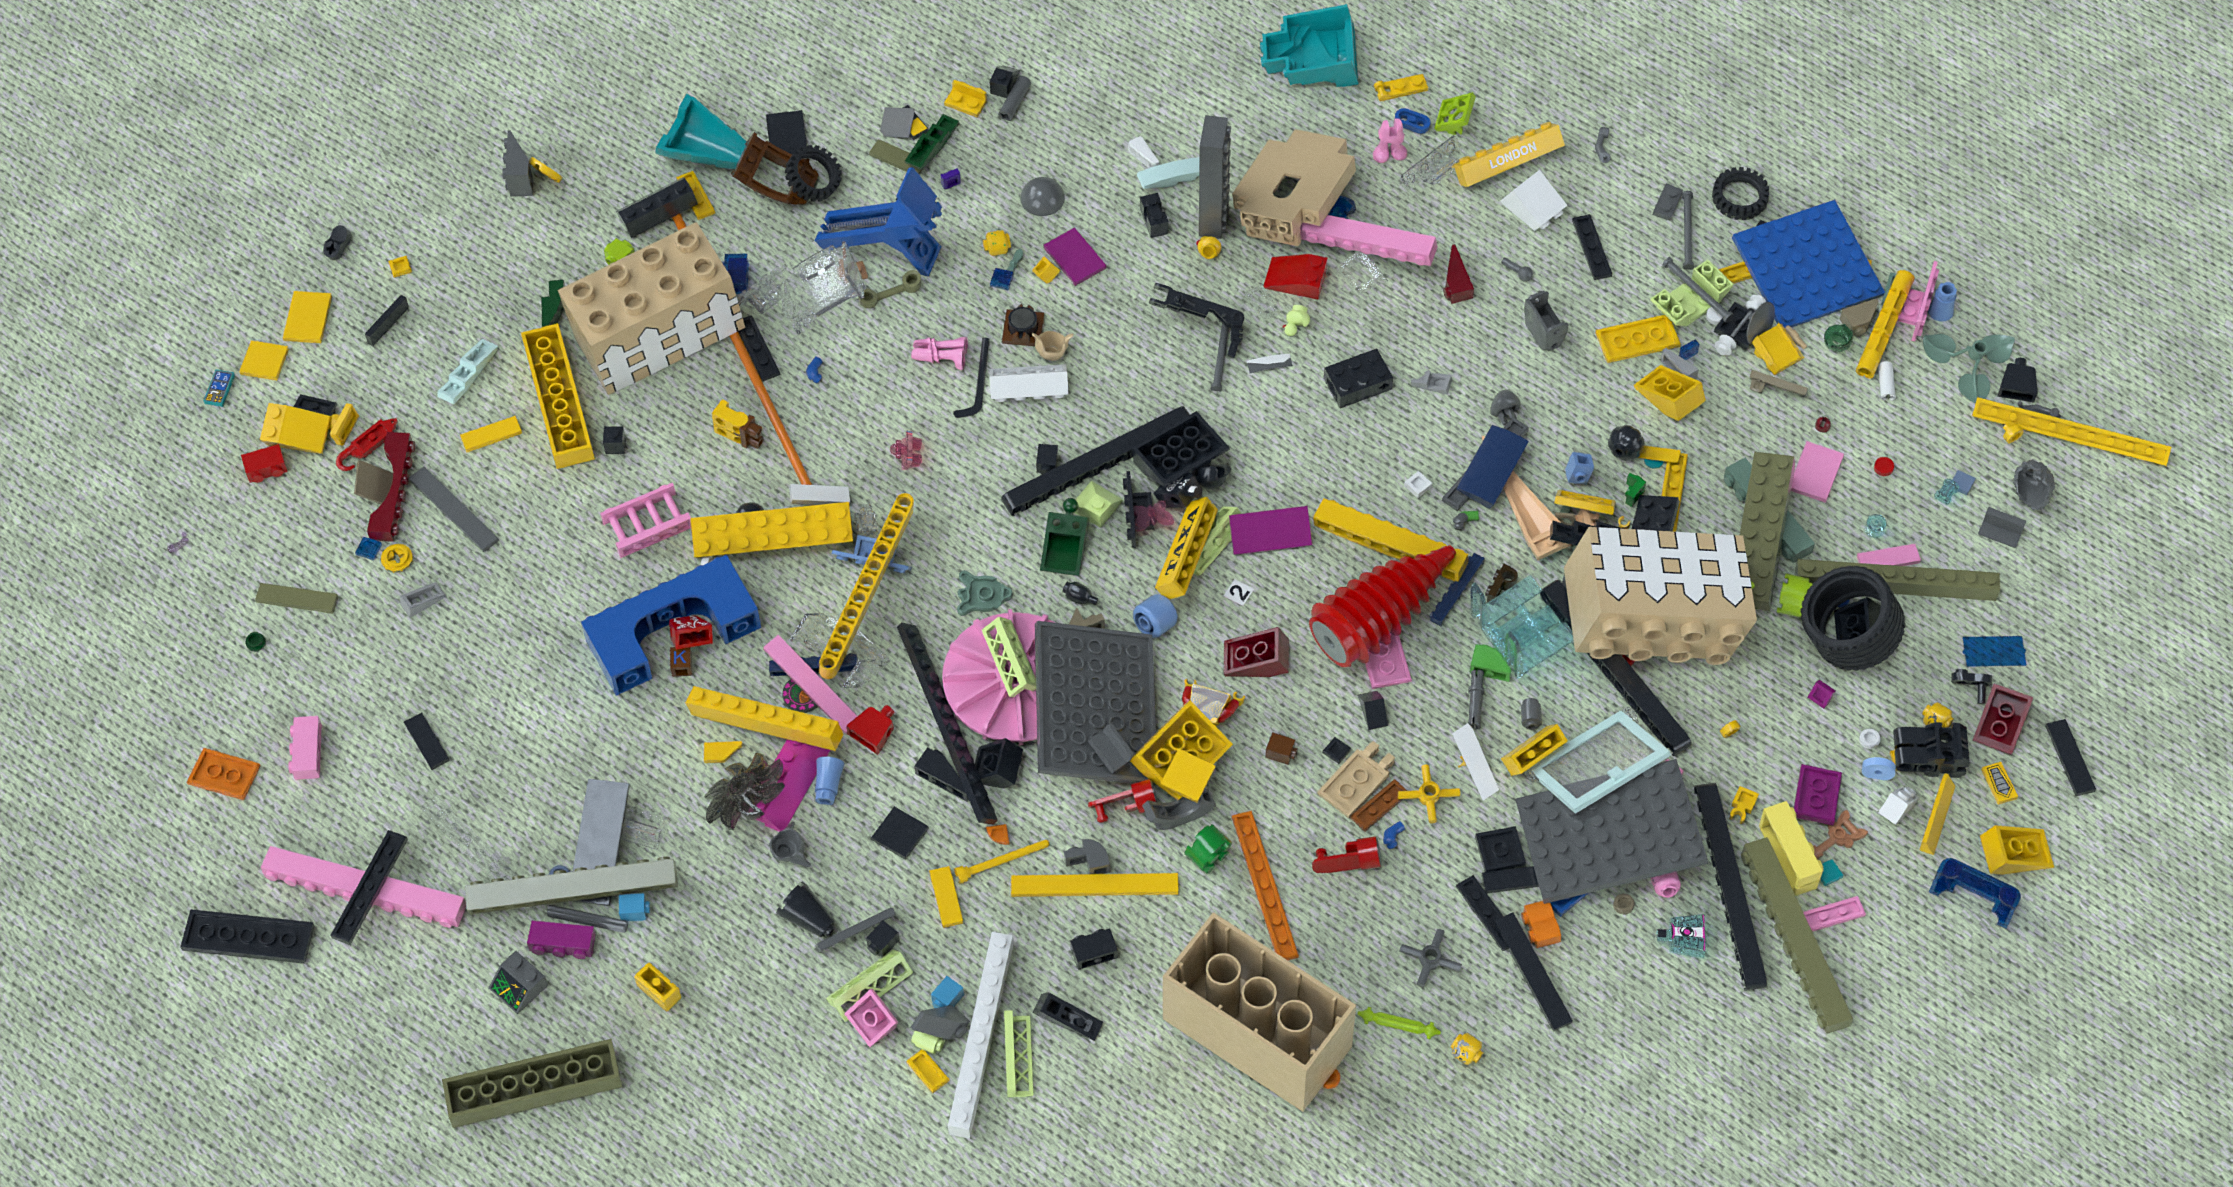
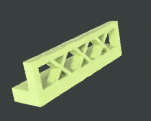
M1223 506L1217 512L1194 574L1200 576L1231 541L1229 515L1242 514L1237 507Z
M997 617L983 628L982 632L1009 697H1015L1024 689L1036 690L1035 675L1012 621ZM996 627L997 634L994 640L991 637L990 631ZM1000 643L1004 646L1002 656L998 654ZM1007 660L1011 663L1009 673L1005 670ZM1017 677L1019 685L1013 689V678Z
M893 949L826 999L831 1006L836 1008L841 1018L847 1022L848 1018L845 1016L841 1005L847 1001H853L854 1005L859 1000L860 992L865 988H873L874 991L878 990L876 993L881 997L911 975L913 971L901 952ZM901 963L905 972L899 976L893 975L894 967ZM881 976L888 977L886 986L883 988L876 987L878 978Z
M1013 1010L1004 1011L1007 1096H1033L1030 1016H1013ZM1026 1021V1029L1019 1034L1014 1029L1013 1022ZM1020 1039L1027 1044V1048L1022 1053H1019L1014 1048V1045ZM1020 1059H1023L1028 1064V1068L1023 1073H1020L1015 1068V1064ZM1021 1079H1024L1029 1084V1091H1016V1084Z

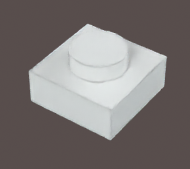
M1418 471L1404 482V487L1415 497L1419 498L1432 488V482Z

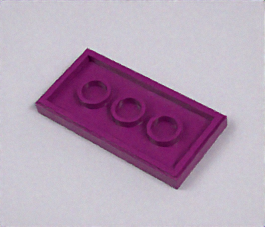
M1308 506L1229 515L1233 555L1312 545Z

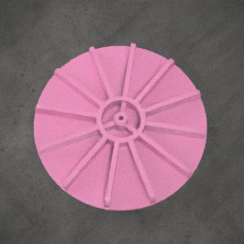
M1008 609V613L993 615L982 620L975 619L973 625L963 631L951 643L943 666V689L948 704L957 720H961L967 727L981 734L985 740L988 738L994 740L1007 738L1011 742H1019L1020 746L1023 745V742L1037 740L1036 690L1024 689L1015 697H1009L982 629L997 617L1011 620L1036 678L1035 623L1036 621H1053L1049 620L1048 615L1045 614L1041 617L1029 613L1012 612V609ZM996 627L990 631L991 637L994 640L997 634ZM1000 643L998 654L1002 656L1004 646ZM1007 660L1005 670L1009 673L1011 663ZM1017 677L1013 678V689L1019 685Z

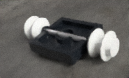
M1752 295L1750 301H1747L1745 304L1746 308L1736 302L1733 303L1728 312L1731 311L1734 314L1732 320L1726 323L1722 318L1714 329V332L1720 335L1719 341L1715 342V348L1719 354L1731 355L1736 345L1748 350L1751 346L1747 341L1748 315L1754 313L1761 304L1766 302L1764 297Z

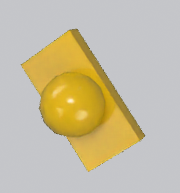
M346 403L341 414L331 415L329 430L331 431V437L337 445L343 446L359 418V414L352 404Z

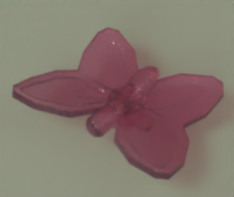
M1159 501L1153 507L1149 505L1148 508L1134 506L1133 510L1138 516L1135 519V531H1144L1149 526L1150 521L1152 525H1156V520L1165 526L1173 525V516L1165 511V501Z

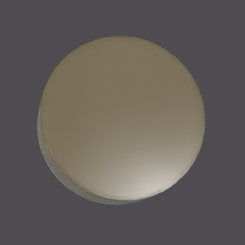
M1622 893L1614 898L1613 907L1617 913L1626 915L1634 909V899L1630 895Z

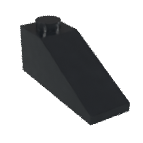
M927 747L914 765L915 774L968 802L969 799L962 782L946 757L939 750H932Z
M1050 992L1040 995L1032 1012L1051 1023L1095 1041L1103 1024V1021Z

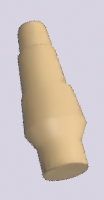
M1789 325L1786 326L1785 329L1794 343L1802 349L1807 348V345L1799 337L1797 331Z

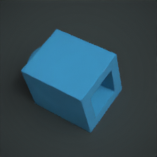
M644 893L619 895V916L621 920L627 922L646 920V913H650V902L646 901Z
M946 976L931 993L933 1007L939 1008L950 1005L955 1007L964 996L963 987Z

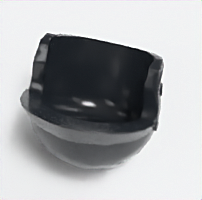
M1211 461L1195 469L1194 476L1200 486L1205 489L1219 488L1224 484L1231 472L1230 466L1225 464L1210 465Z

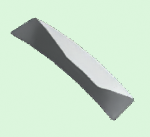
M1290 354L1271 355L1247 361L1250 374L1267 369L1293 366Z

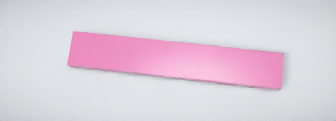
M777 635L763 647V650L831 720L838 721L843 733L846 734L847 724L855 719L857 715Z

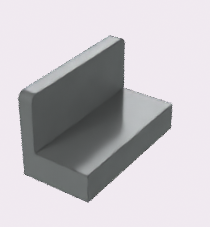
M1988 507L1978 534L2016 548L2026 520Z
M1112 723L1107 724L1101 732L1088 740V743L1111 774L1126 766L1135 756Z

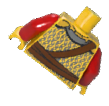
M1188 679L1184 680L1185 688L1181 698L1183 705L1191 700L1215 726H1218L1219 723H1224L1244 703L1245 696L1243 695L1241 699L1237 698L1238 692H1234L1233 697H1231L1228 693L1197 685L1196 680H1194L1193 684H1188Z

